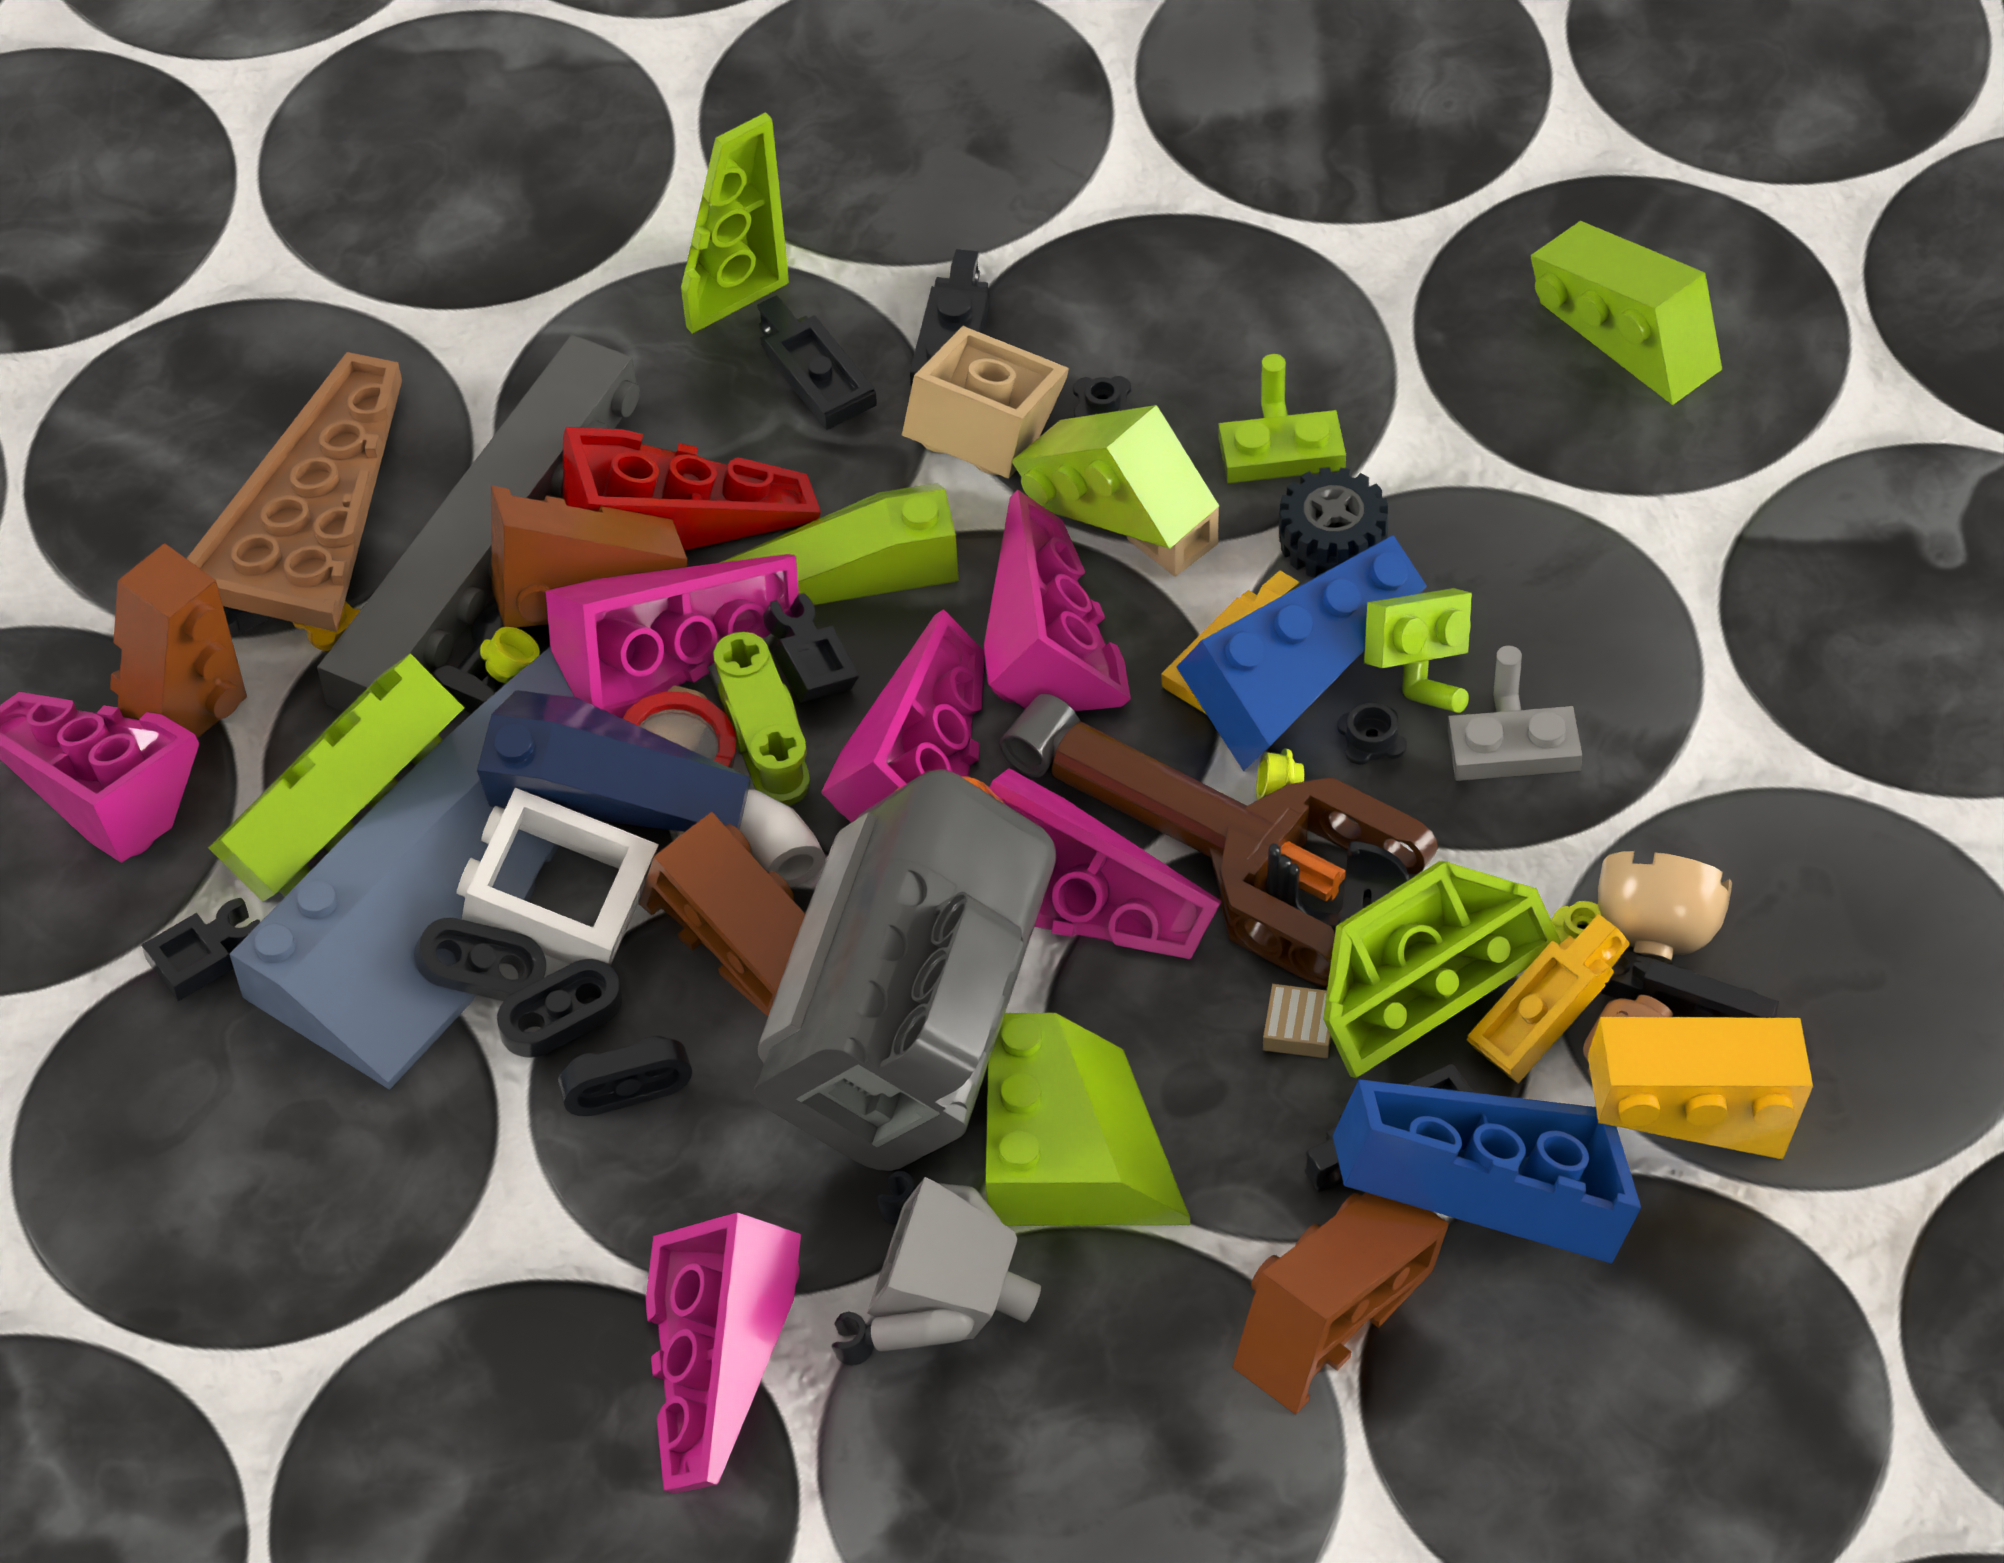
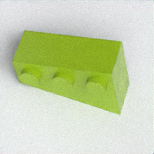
M1579 221L1531 254L1536 280L1535 290L1540 303L1671 405L1677 403L1722 370L1705 272L1583 221Z
M1157 405L1059 420L1011 460L1021 476V485L1025 493L1050 512L1169 549L1219 507Z

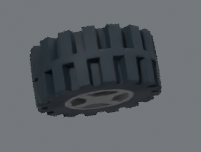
M1330 467L1319 468V476L1314 477L1310 471L1301 475L1300 484L1292 481L1287 487L1286 495H1282L1279 511V542H1281V551L1284 557L1290 556V565L1296 570L1305 566L1306 575L1316 578L1319 573H1325L1387 538V499L1382 498V489L1377 483L1369 486V477L1362 473L1354 478L1351 477V469L1340 467L1339 474H1331Z

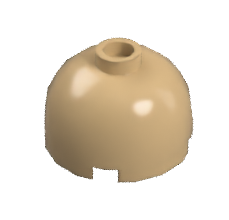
M1622 851L1610 854L1603 860L1598 885V907L1601 916L1622 932L1629 941V946L1634 948L1633 952L1639 953L1643 957H1651L1652 960L1655 959L1670 964L1673 955L1691 954L1706 946L1722 927L1728 910L1732 882L1729 879L1721 883L1723 872L1719 869L1693 859L1656 852L1654 853L1653 864H1632L1635 851Z

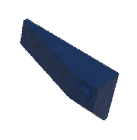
M515 690L491 714L477 768L490 807L506 808L514 789L518 788L598 821L686 832L710 812H713L724 825L731 824L740 830L750 786L748 776L581 699Z

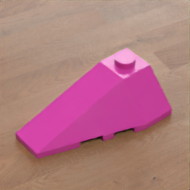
M1019 490L1009 499L984 641L988 685L1003 701L1008 703L1016 702L1025 709L1040 694H1050L1058 697L1074 711L1123 707L1131 700L1125 661L1118 645L1111 642L1105 644L1097 625L1105 619V615L1100 604L1090 600L1084 589L1079 585L1078 579L1085 574V570L1062 519Z
M785 554L600 578L547 590L546 602L551 652L575 698L623 718L626 711L640 699L668 691L674 685L680 686L687 680L695 683L709 674L708 667L714 664V649L723 637L736 632L754 633L763 639L771 633L765 627L763 614L771 601L777 600L782 611L787 616L795 618L790 607L797 595H799L796 556Z
M944 609L934 615L843 747L821 791L833 804L834 808L851 823L862 812L927 771L945 769L961 777H969L970 765L979 760L980 743L971 739L973 714L982 709L985 653Z
M18 692L0 705V760L91 844L120 863H123L128 858L146 851L155 839L173 827L199 747V742L194 733L162 714L146 712L140 720L124 718L118 707L103 705L97 713L77 710L72 700Z
M1010 768L992 781L989 788L1005 805L1042 827L1050 835L1055 845V867L1034 927L1052 930L1051 933L1096 938L1111 941L1117 946L1191 959L1222 902L1221 900L1065 798Z
M737 1212L653 1236L646 1292L647 1321L658 1324L661 1350L651 1356L653 1377L664 1380L666 1403L662 1406L657 1416L664 1491L677 1494L718 1485L794 1301L795 1286L800 1272L798 1259L801 1234Z

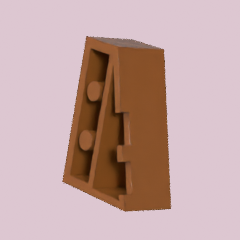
M491 485L492 590L504 627L517 628L547 625V590L600 578L687 567V557L671 519L600 506L598 512L566 506L565 500L561 498L546 496L544 501L513 496L510 489Z
M166 543L162 544L118 580L113 643L122 649L120 671L117 670L111 673L110 689L118 695L117 707L124 718L140 720L146 712L162 714L194 733L196 738H198L220 719L230 716L239 704L247 698L216 580Z
M710 812L653 856L639 905L651 916L660 909H663L684 928L678 933V939L691 950H694L701 943L708 948L723 964L718 968L719 975L765 1015L769 1016L805 913L794 902V894L788 883L778 873L774 871L767 872L751 855V847L745 836L735 826L731 824L724 825L713 812Z
M1356 1192L1349 1196L1341 1205L1337 1214L1322 1226L1317 1223L1311 1225L1301 1235L1295 1247L1282 1257L1277 1255L1270 1256L1259 1267L1251 1282V1288L1255 1291L1232 1368L1296 1415L1310 1401L1308 1390L1312 1378L1326 1364L1338 1371L1351 1358L1352 1351L1344 1346L1368 1320L1379 1328L1433 1272L1449 1223L1432 1211L1366 1192L1361 1195Z

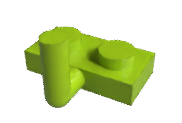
M1269 354L1262 359L1261 406L1264 418L1219 423V444L1227 484L1299 476L1309 471L1311 474L1319 473V468L1330 467L1331 472L1339 471L1340 467L1346 468V452L1337 410L1296 415L1287 414L1285 405L1286 361L1279 354Z
M1451 588L1367 602L1364 664L1379 668L1403 665L1402 691L1407 699L1456 713L1463 712L1468 705V692L1463 688L1429 680L1428 665L1429 660L1468 653L1472 592Z

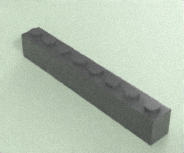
M571 334L317 666L326 705L344 712L383 672L410 653L430 674H432L436 667L440 668L448 661L455 641L468 624H474V621L484 609L486 600L493 592L491 485L508 488L511 495L544 501L546 496L562 499L563 434L565 427L614 429L623 417H628L632 414L640 395L639 385L636 384L633 357Z

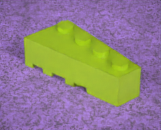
M410 653L383 672L208 849L262 902L275 895L278 891L286 897L312 870L307 863L322 848L330 852L355 826L351 819L367 804L373 808L399 782L395 776L410 761L416 766L443 741L438 734L464 707Z

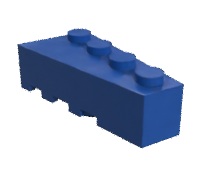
M1392 535L1201 640L1176 667L1242 770L1245 771L1365 650L1367 602L1420 594L1427 585L1395 536Z
M1358 1079L1332 1135L1344 1186L1611 1264L1641 1210L1617 1127L1598 1123L1596 1107Z

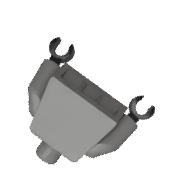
M896 1171L888 1178V1185L892 1196L882 1194L877 1197L882 1217L885 1221L897 1225L867 1314L875 1318L872 1324L866 1325L863 1318L857 1313L849 1311L841 1313L834 1323L838 1333L842 1336H857L849 1342H835L831 1347L839 1361L852 1366L866 1361L872 1354L874 1346L878 1351H889L974 1339L991 1319L995 1310L1025 1323L1036 1306L1041 1285L1008 1271L1017 1243V1236L1012 1229L1002 1224L1000 1218L975 1188L964 1185L936 1183L926 1177L915 1187L914 1179L909 1173Z

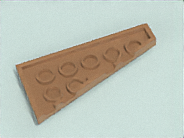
M346 352L187 557V560L216 580L223 606L337 632L402 384L398 362Z

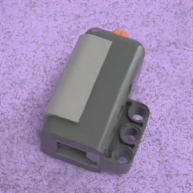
M945 769L927 771L862 812L855 821L842 828L835 836L795 939L758 1044V1056L764 1063L754 1089L758 1102L772 1113L850 1159L877 1170L892 1171L900 1169L960 1138L965 1133L1055 867L1056 849L1050 835L1042 827L1005 805L983 782L971 777H961Z

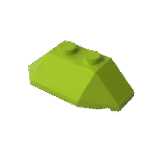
M1438 861L1336 926L1323 1020L1350 1077L1358 1078L1527 969L1552 940L1558 945L1561 943L1537 888L1508 881L1449 862Z

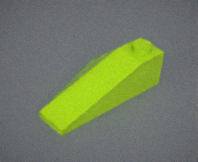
M766 112L715 138L681 285L686 327L692 334L789 284L773 122Z
M938 483L876 493L719 562L785 554L796 556L799 594L804 593L808 596L813 605L959 581L956 533L946 490Z

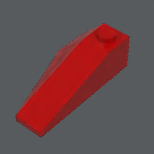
M565 427L563 434V499L566 506L597 512L600 506L671 519L684 551L804 525L820 518L821 510L808 474L739 457L731 460L727 465L696 456L698 447L678 443L676 452L641 444L643 434L624 429Z

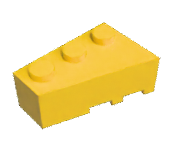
M1600 1017L1588 1052L1598 1123L1782 1160L1813 1088L1800 1018Z

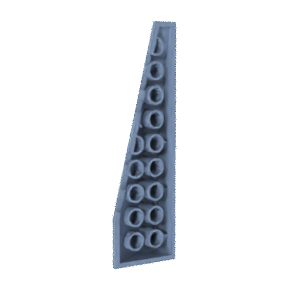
M551 647L484 702L405 775L230 953L240 991L245 1000L389 1090L476 997L474 994L440 987L426 980L416 966L414 950L418 939L432 922L442 918L462 919L465 897L457 894L461 876L470 858L481 862L489 845L482 842L481 838L494 807H490L477 768L491 714L515 690L574 697L551 652ZM519 829L492 888L528 902L536 889L535 879L543 864L552 860L560 845ZM447 949L436 950L437 957L442 963L447 965L456 963L455 956L451 951Z

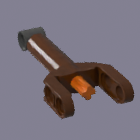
M1040 694L1035 697L1001 737L999 743L1001 752L1006 760L1023 774L1031 777H1041L1052 766L1053 777L1209 856L1220 890L1219 900L1222 901L1220 910L1229 940L1321 987H1328L1335 932L1331 926L1267 894L1269 846L1273 843L1277 844L1281 849V855L1289 857L1292 863L1299 866V888L1325 902L1328 900L1333 901L1339 893V885L1345 879L1346 870L1303 849L1302 847L1307 842V831L1347 851L1349 843L1354 841L1381 847L1397 856L1405 865L1408 874L1422 872L1438 850L1436 838L1423 823L1333 777L1288 784L1247 806L1080 722L1074 710L1067 703L1050 694ZM1348 817L1354 819L1358 824L1350 820ZM1400 842H1403L1406 845H1408L1412 849V851L1404 847Z

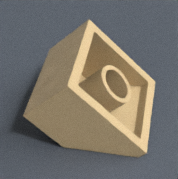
M962 326L914 375L902 436L922 443L930 451L947 453L974 464L982 472L1001 475L1009 479L1017 470L1011 460L1040 437L1067 379L1069 368Z

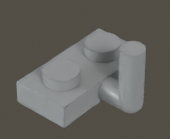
M1503 646L1497 651L1493 691L1496 712L1448 716L1447 732L1456 781L1581 771L1582 750L1573 706L1521 710L1518 693L1522 653L1514 646Z

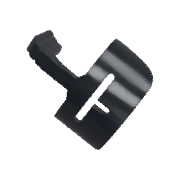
M1350 842L1347 854L1343 908L1337 914L1320 912L1304 905L1300 900L1299 866L1292 863L1289 857L1281 855V849L1277 844H1271L1268 849L1267 894L1331 926L1334 932L1338 924L1362 910L1363 900L1366 897L1371 899L1372 904L1410 880L1405 865L1391 852L1368 843Z

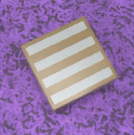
M1272 984L1263 1036V1050L1328 1059L1332 1037L1323 1020L1327 991Z

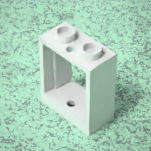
M515 788L506 808L503 809L495 806L488 818L481 841L489 845L481 862L470 858L461 876L457 894L465 897L462 920L526 935L541 947L545 955L568 964L580 960L593 959L611 966L640 901L653 856L657 854L659 844ZM519 829L619 869L594 927L492 888Z

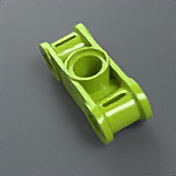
M736 632L727 635L716 644L713 655L715 668L720 678L718 683L719 699L735 729L736 750L743 757L755 790L787 806H791L801 801L808 794L810 788L809 770L805 763L807 754L806 742L798 723L792 698L787 686L784 683L782 684L768 645L763 638L749 632Z

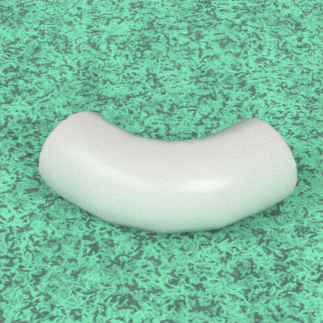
M749 789L739 831L747 839L751 847V855L767 872L774 871L778 873L790 887L798 886L810 880L820 871L825 862V854L816 836L793 808L760 791ZM669 830L673 841L684 833L682 831Z

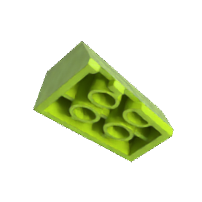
M1005 1013L988 1063L986 1142L987 1203L1000 1218L1002 1224L1006 1226L1190 1225L1189 1213L1124 1050L1057 1013Z

